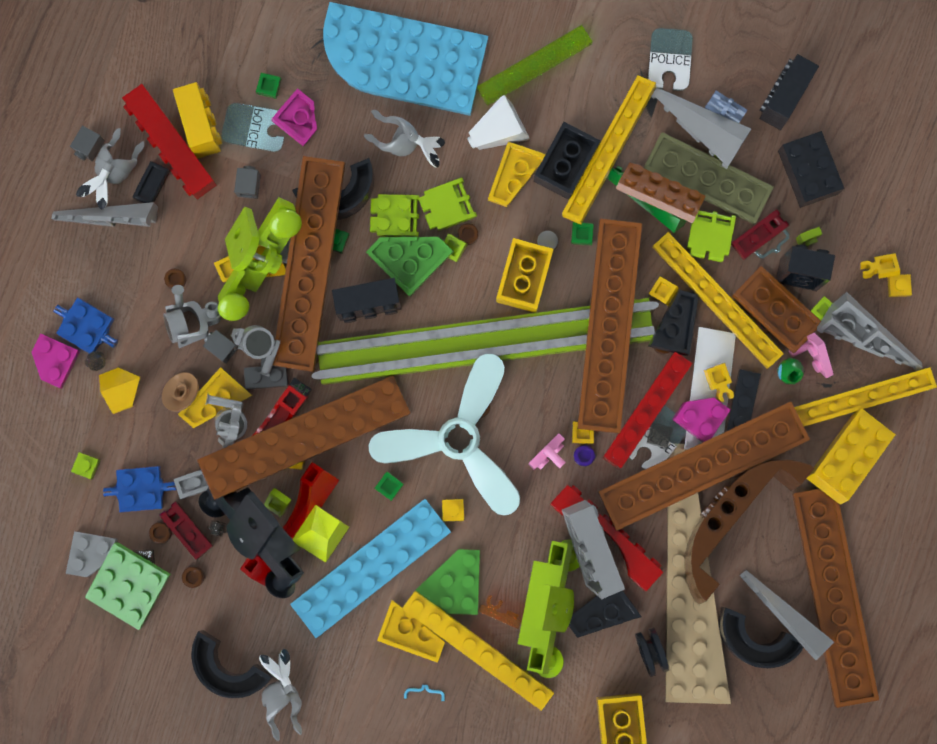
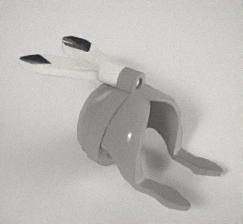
M377 110L371 111L377 120L396 124L399 127L390 143H382L373 135L364 134L367 141L374 143L382 151L391 152L396 156L410 155L417 145H420L428 162L436 168L439 167V158L433 148L442 147L445 144L444 139L441 137L423 138L418 135L414 126L405 119L396 116L384 117Z
M121 128L116 129L111 141L101 147L94 167L97 176L81 185L76 192L77 197H85L96 190V201L101 210L105 209L108 203L107 182L120 184L137 165L138 154L144 148V141H142L135 147L131 160L113 159L109 150L120 138Z
M283 649L280 652L278 664L269 656L260 655L259 660L263 667L279 680L264 689L261 699L263 706L267 708L266 720L271 727L273 737L276 741L280 740V732L274 723V718L289 702L292 704L290 717L293 728L299 735H302V727L297 721V714L300 712L302 701L298 691L293 687L288 677L290 673V655L288 651Z

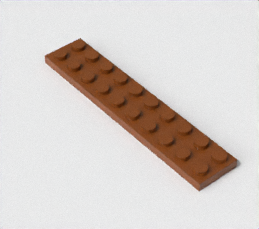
M303 156L295 205L296 213L300 216L302 225L300 231L290 238L275 340L280 341V345L273 366L311 372L315 370L345 162Z
M608 219L599 220L577 429L618 434L621 430L642 223Z
M390 376L197 459V462L214 500L408 416L410 411L394 376Z
M788 402L598 491V494L617 531L809 441L810 438L792 402Z
M821 489L793 493L792 496L819 630L834 641L824 652L834 706L838 708L878 701L879 696L840 505Z

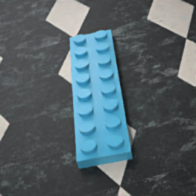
M424 499L290 605L314 637L317 638L440 542L451 531L427 500Z

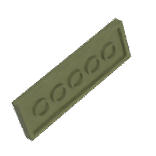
M661 132L644 166V169L653 173H659L662 177L679 182L682 186L691 190L699 191L706 196L705 201L753 225L756 224L774 186L729 165L727 169L724 168L722 161Z

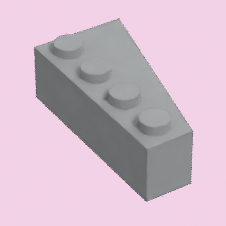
M584 500L562 509L586 587L601 599L624 590L623 582L605 539L604 530L597 517L599 514L596 507Z

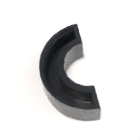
M370 158L350 165L351 179L346 188L341 191L337 220L356 214L370 199L374 187V172ZM295 188L292 191L297 199L298 188Z
M721 606L719 613L720 635L727 649L739 660L758 668H776L791 662L803 650L804 647L793 635L782 631L778 638L771 643L763 645L755 643L746 633V616Z
M204 630L197 632L192 645V665L199 681L212 693L225 698H243L258 692L273 679L274 676L258 664L253 665L244 674H234L227 671L221 665L218 658V648L221 641Z

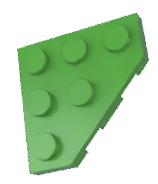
M380 237L366 253L391 278H395L396 283L408 296H412L454 251L440 237Z
M458 549L416 591L447 614L478 615L480 550Z

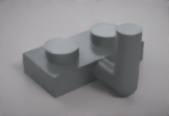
M266 357L262 358L261 367L244 368L245 389L288 386L287 368L272 366L269 374L270 377L262 375L259 372L262 371Z

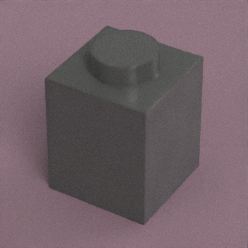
M82 125L70 147L75 151L74 155L79 159L85 161L87 158L93 162L105 140L99 134Z
M243 166V168H237L234 190L237 197L258 199L261 174L255 167Z
M217 330L214 333L210 332L204 339L205 344L203 347L225 364L238 350L237 345Z

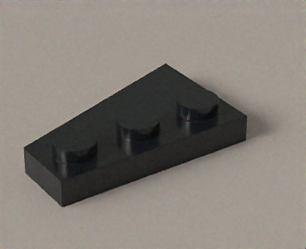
M683 290L676 292L648 347L671 353L677 352L683 356L690 355L698 294Z
M622 590L604 599L598 596L594 597L572 614L569 627L575 636L579 638L642 616Z

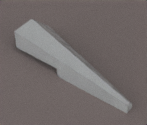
M656 88L651 96L653 99L657 98L664 105L666 112H672L677 117V122L698 143L701 141L708 147V153L712 156L716 155L723 162L722 166L726 169L751 131L749 127L660 88Z
M153 202L108 206L102 210L97 207L54 211L51 219L114 227L115 223L150 227L151 223H156L158 206Z
M847 292L831 304L817 327V331L820 333H828L837 340L843 339L853 343V346L882 358L884 356L888 357L897 364L901 365L903 363L913 367L915 371L923 368L922 362Z
M747 570L740 575L815 660L834 643V641Z

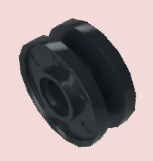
M654 627L648 629V640H645L641 632L635 633L642 660L650 677L656 676L655 665L659 664L663 672L669 671L663 646Z

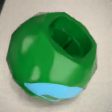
M795 358L783 360L777 369L779 379L786 384L798 383L803 378L805 372L803 364Z

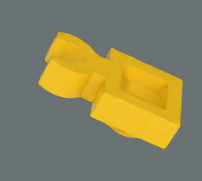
M896 253L874 257L873 263L870 261L860 263L861 269H869L868 271H863L864 279L871 278L874 274H878L879 279L900 275Z
M725 363L703 370L710 390H717L716 399L718 401L724 402L722 397L724 392L727 394L728 399L734 398L733 391L727 387V384L732 383Z

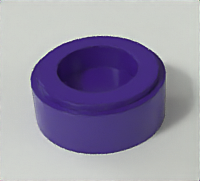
M581 445L574 452V460L579 466H589L595 459V452L588 445Z

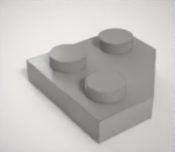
M74 531L66 574L90 577L101 568L111 547L118 539Z

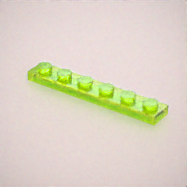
M580 25L478 85L477 90L488 106L503 95L509 94L592 45L593 41L584 27Z

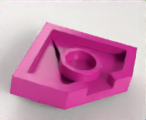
M297 88L272 117L271 121L304 147L317 131L314 101Z
M40 333L31 353L40 379L62 389L80 351Z
M714 397L683 402L672 420L703 443L714 436L730 412V409Z

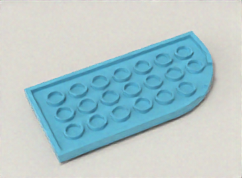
M329 2L323 28L324 47L333 69L350 86L372 95L471 116L488 43L487 35Z

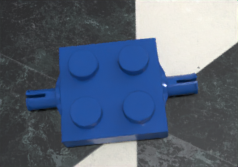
M80 298L75 300L69 310L64 309L60 305L55 307L57 309H54L53 312L63 317L62 324L56 334L91 355H94L97 348L103 342L115 348L118 340L108 335L109 328L115 320L114 318Z
M160 466L116 470V487L103 488V492L112 491L103 493L104 497L116 495L119 501V512L162 509L164 491H176L177 489L176 487H168L175 486L174 482L163 483Z

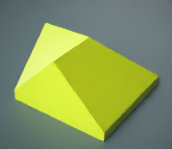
M315 505L292 540L303 549L327 562L349 529V526Z

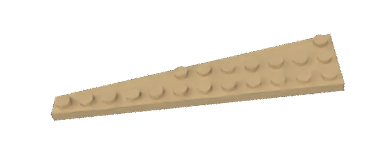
M672 443L676 448L668 459L686 451L684 449L685 444ZM696 493L667 507L666 658L669 671L665 672V702L731 704L714 592L706 602L697 604L690 593L685 577L684 560L687 543L694 528L702 519L699 496ZM707 557L700 568L711 576Z

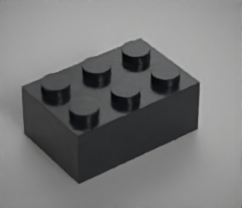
M799 54L796 55L794 60L789 59L759 111L763 113L759 119L781 131L818 70L819 65Z
M563 122L537 169L533 182L569 200L601 140Z
M822 131L783 144L778 150L800 208L839 195L845 189Z
M805 245L792 246L780 258L776 280L783 285L818 291L831 280L835 255L829 254L830 252L824 249H817V251L809 250L808 246Z
M395 278L332 290L336 315L344 323L357 321L356 318L365 317V319L376 318L377 314L380 313L393 315L398 313L397 310H401Z

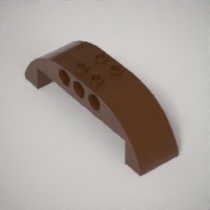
M777 460L760 464L741 475L729 487L724 486L713 498L716 502H711L701 512L700 515L703 518L694 528L688 540L684 560L686 581L690 593L697 604L706 602L720 585L700 568L701 564L773 477L790 491H793L814 470L811 465L791 460ZM721 507H724L727 513H724ZM708 523L713 525L714 530L709 528Z

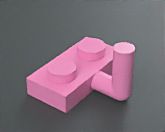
M815 333L808 335V341L794 354L789 350L792 358L808 350L814 359L812 365L817 373L820 372L825 378L834 375L825 342Z
M558 433L528 465L533 470L537 467L541 470L549 462L547 459L549 457L561 468L566 462L557 453L564 447L562 442L565 439Z

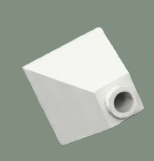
M505 95L500 97L470 130V137L467 138L473 149L476 147L479 150L507 145L508 142L518 143L530 139L513 104Z

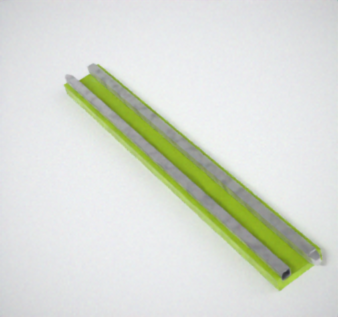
M649 298L634 300L630 344L651 341L655 331L654 326H652L650 311L656 309L659 303L650 302ZM590 306L322 341L318 343L317 348L320 371L313 373L312 378L321 380L322 385L469 366L474 365L478 357L484 354H494L502 361L586 350Z

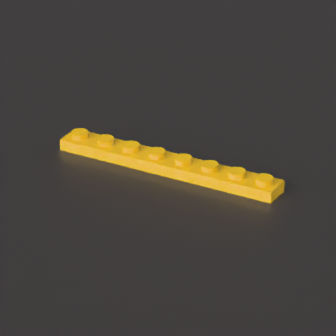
M637 75L562 212L564 218L582 224L656 88V82Z
M669 232L652 246L767 369L784 354Z
M931 367L794 408L805 427L856 412L861 408L866 409L937 388Z
M416 590L402 607L404 611L542 711L554 695V691Z

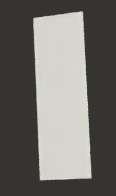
M699 327L690 401L716 398L717 390H710L703 370L725 363L731 378L736 337L734 333ZM724 392L722 396L724 402L721 403L727 407L728 397ZM726 418L712 438L724 433ZM686 431L685 450L702 443Z

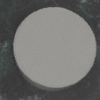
M543 231L539 234L537 245L556 249L558 238L554 232Z

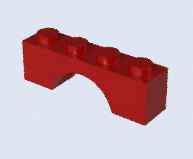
M289 385L253 435L293 419L308 397L292 385Z

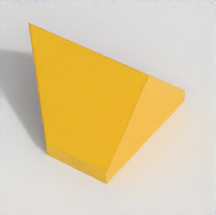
M119 367L99 375L100 392L113 414L133 407L140 380L139 376Z

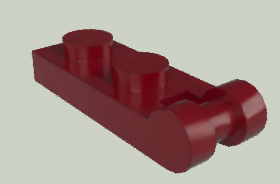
M777 209L731 243L743 260L790 226L787 221H783L780 217L781 213ZM771 221L777 225L775 229L770 225Z
M177 501L171 504L169 510H164L159 514L161 519L195 560H198L213 547V544ZM178 514L180 518L174 522L172 517Z

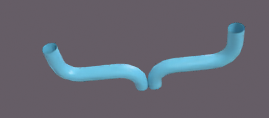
M422 685L420 689L408 688L404 693V698L407 699L409 691L421 692L426 689L430 693L441 694V701H445V694L441 690H431L428 688V685Z

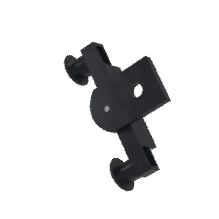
M208 487L199 496L198 503L200 509L206 515L214 518L226 515L230 519L226 526L227 533L234 548L241 555L249 559L260 556L272 570L265 578V586L268 592L274 597L281 599L290 597L295 591V583L304 574L291 558L292 555L300 551V548L249 487L238 493L234 491L214 500Z

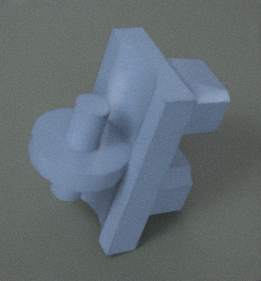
M718 91L714 92L705 106V109L737 123H740L747 112V109L734 102V99H729Z

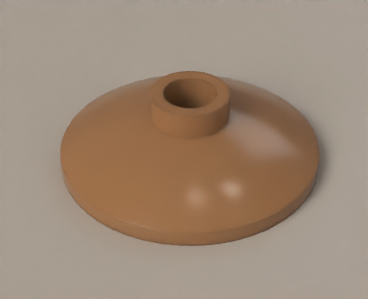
M187 372L173 376L163 389V405L173 412L182 411L189 407L198 394L199 384L197 378Z

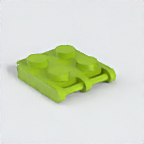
M463 178L424 191L425 196L418 198L424 213L431 210V213L425 215L430 230L437 228L438 231L477 217L469 202L471 198L464 189ZM457 185H459L463 197L460 196ZM464 202L466 203L467 208H468V211H469L470 214H467V211H466L465 206H464Z
M378 194V198H371L370 213L378 214V217H370V232L377 233L378 237H419V232H417V219H419L417 201H419L418 198L420 196ZM411 201H413V213H411ZM411 219H413V232H411Z
M699 211L690 227L687 249H691L690 255L704 259L707 252L709 253L708 260L723 262L724 256L729 255L736 215H731L730 217L717 214L715 211L713 213ZM698 215L708 216L711 219L698 217ZM716 218L730 221V223L716 220Z

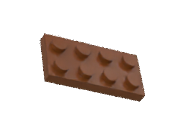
M629 162L616 187L621 192L690 223L694 222L706 197L697 190H691L682 186L679 182L671 181L662 177L659 173H653L644 169L641 165Z
M762 266L732 295L740 305L793 354L808 340L807 336L817 330L821 322Z

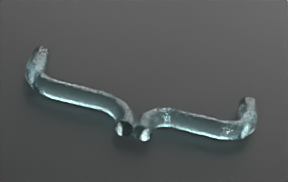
M786 229L783 231L786 234V238L777 245V250L771 249L764 255H760L756 251L755 254L759 258H765L772 252L777 254L781 251L780 246L788 241L789 233Z

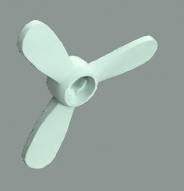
M484 354L478 357L465 384L458 417L444 423L440 431L405 429L380 432L375 434L370 440L369 453L371 457L379 463L386 464L413 460L443 451L446 456L452 459L463 460L476 488L493 511L500 515H509L516 511L520 505L519 492L502 469L478 448L480 445V434L475 426L491 403L500 385L505 368L503 361L494 354ZM460 424V427L465 428L470 435H473V439L470 440L467 448L463 449V453H459L448 442H445V438H448L449 432L456 428L455 425Z

